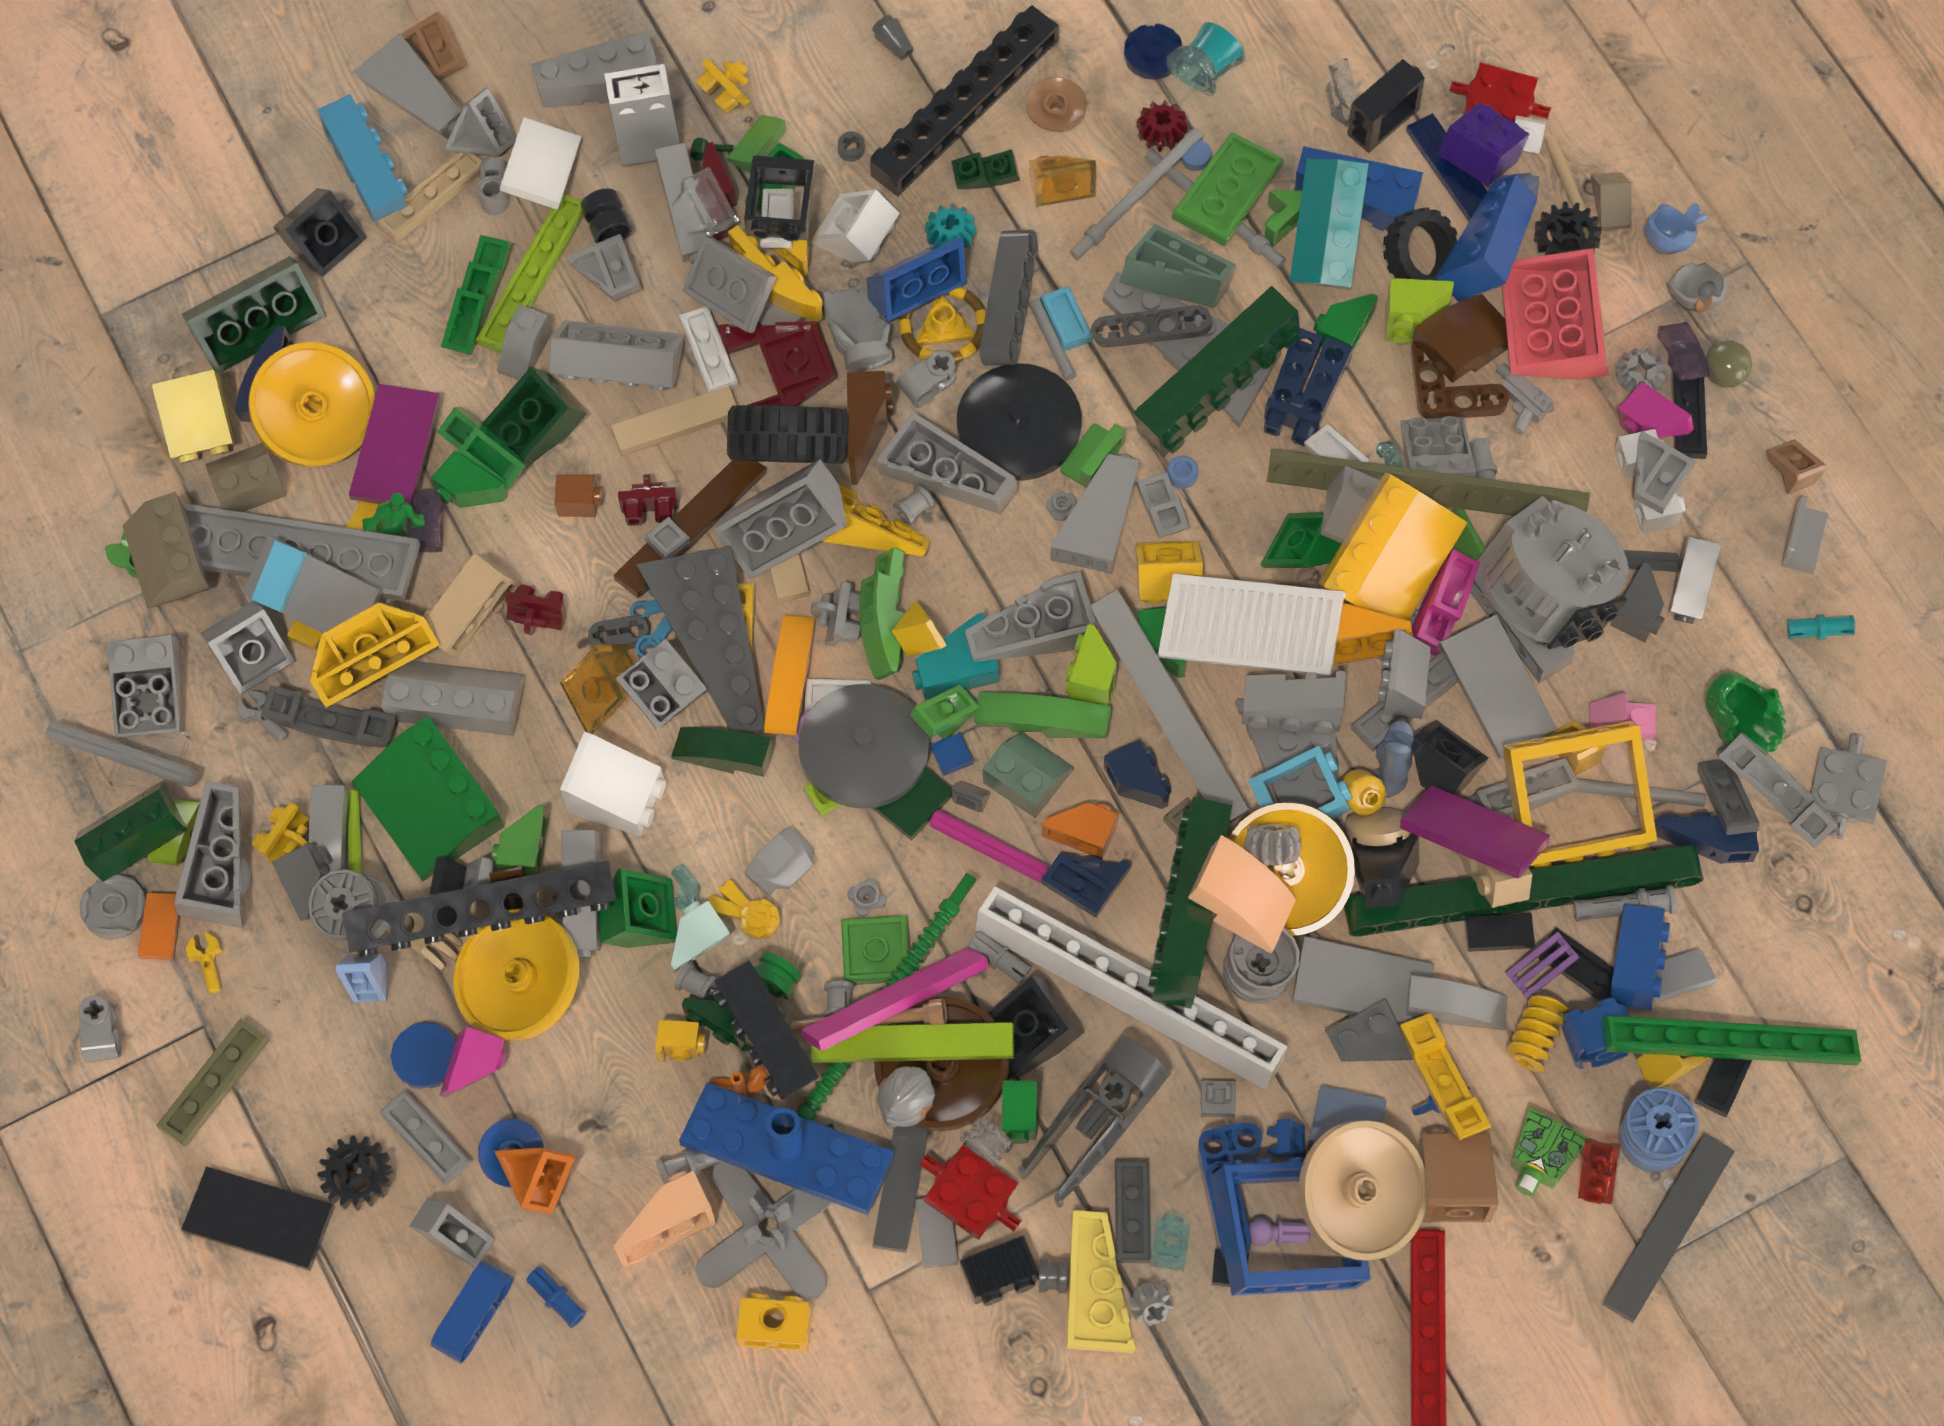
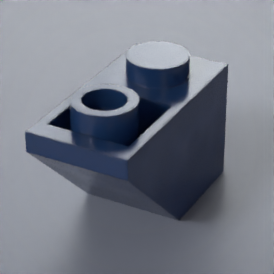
M1140 740L1104 756V770L1119 796L1160 809L1168 807L1169 794L1171 793L1169 783L1163 775L1158 776L1154 768L1156 766L1155 758L1149 748L1144 750Z

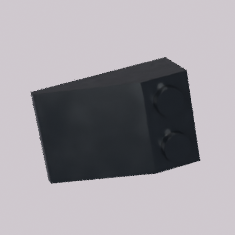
M1030 977L987 1013L996 1023H1013L1014 1059H1010L1007 1081L1017 1080L1056 1056L1084 1033V1030L1048 979Z

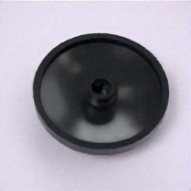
M1016 363L1015 365H1002L980 375L964 392L957 410V434L961 443L1015 476L1016 481L1036 479L1062 466L1078 444L1081 434V409L1071 387L1052 371L1032 364Z

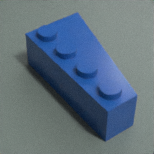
M1303 146L1296 172L1294 191H1302L1307 159H1339L1369 163L1361 218L1372 223V227L1384 231V229L1387 230L1389 224L1394 223L1393 219L1396 216L1415 210L1423 172Z
M1517 174L1504 179L1499 178L1491 184L1436 276L1439 281H1454L1452 296L1458 302L1507 282L1538 200Z

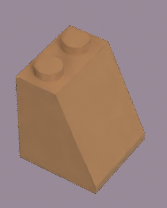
M1444 1129L1428 1130L1427 1134H1421L1418 1144L1419 1155L1425 1167L1426 1212L1422 1222H1491L1498 1207V1193L1490 1133L1481 1134L1479 1132L1462 1140H1459L1455 1134H1447V1131Z

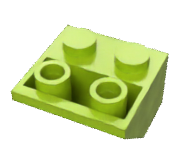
M1088 624L1085 635L1081 633L1078 635L1074 650L1076 652L1074 663H1069L1065 681H1067L1065 693L1070 694L1069 699L1110 706L1116 685L1117 662L1096 627Z

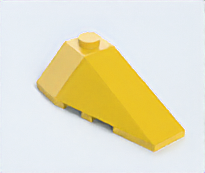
M838 483L847 525L845 528L821 541L887 551L894 547L904 551V554L924 556L930 543L929 538L900 520H888L881 512L882 508L875 504L866 506L856 499L858 493Z

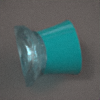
M1204 22L1189 46L1178 47L1169 54L1167 67L1177 79L1208 96H1212L1216 92L1215 83L1217 79L1229 70L1242 64L1245 59V53L1239 41L1229 31L1213 22Z

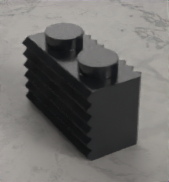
M1024 1236L1014 1238L1011 1241L1001 1243L998 1246L988 1248L985 1251L960 1260V1268L975 1305L983 1302L984 1306L993 1305L1003 1299L1002 1294L1015 1290L1017 1294L1026 1292L1034 1288V1282L1039 1280L1038 1269Z

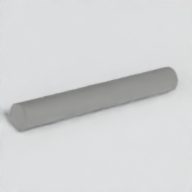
M1035 298L1031 300L1029 306L1065 381L1074 379L1076 373L1040 299Z

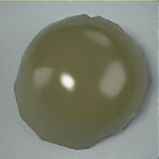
M1721 341L1713 346L1705 357L1704 370L1711 382L1722 388L1736 387L1744 383L1752 369V359L1749 351L1744 345L1735 341Z

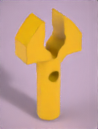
M204 932L208 942V947L205 950L206 953L203 954L198 950L197 941L194 936L190 938L187 944L186 953L191 963L197 961L201 964L208 993L216 994L221 990L214 958L217 954L223 952L219 941L211 934Z

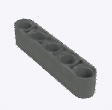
M1033 229L1006 230L1000 234L980 342V359L984 366L1015 365L1017 363L1038 247L1037 236Z

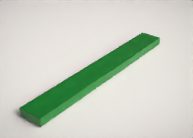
M1607 1015L1601 1020L1605 1052L1855 1066L1861 1062L1857 1031L1850 1029Z

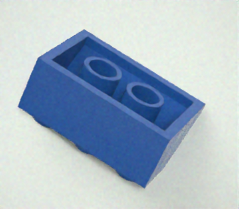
M961 237L945 240L866 278L868 300L882 317L889 322L965 285L964 241Z

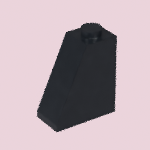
M1410 833L1406 839L1403 840L1402 836L1397 837L1396 843L1385 846L1362 845L1357 843V838H1352L1355 875L1365 909L1399 906L1419 865V836Z

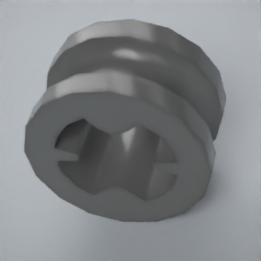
M848 131L839 137L838 154L843 160L851 162L863 156L865 140L859 133ZM853 142L856 143V148H852L850 151L846 150V145H851Z

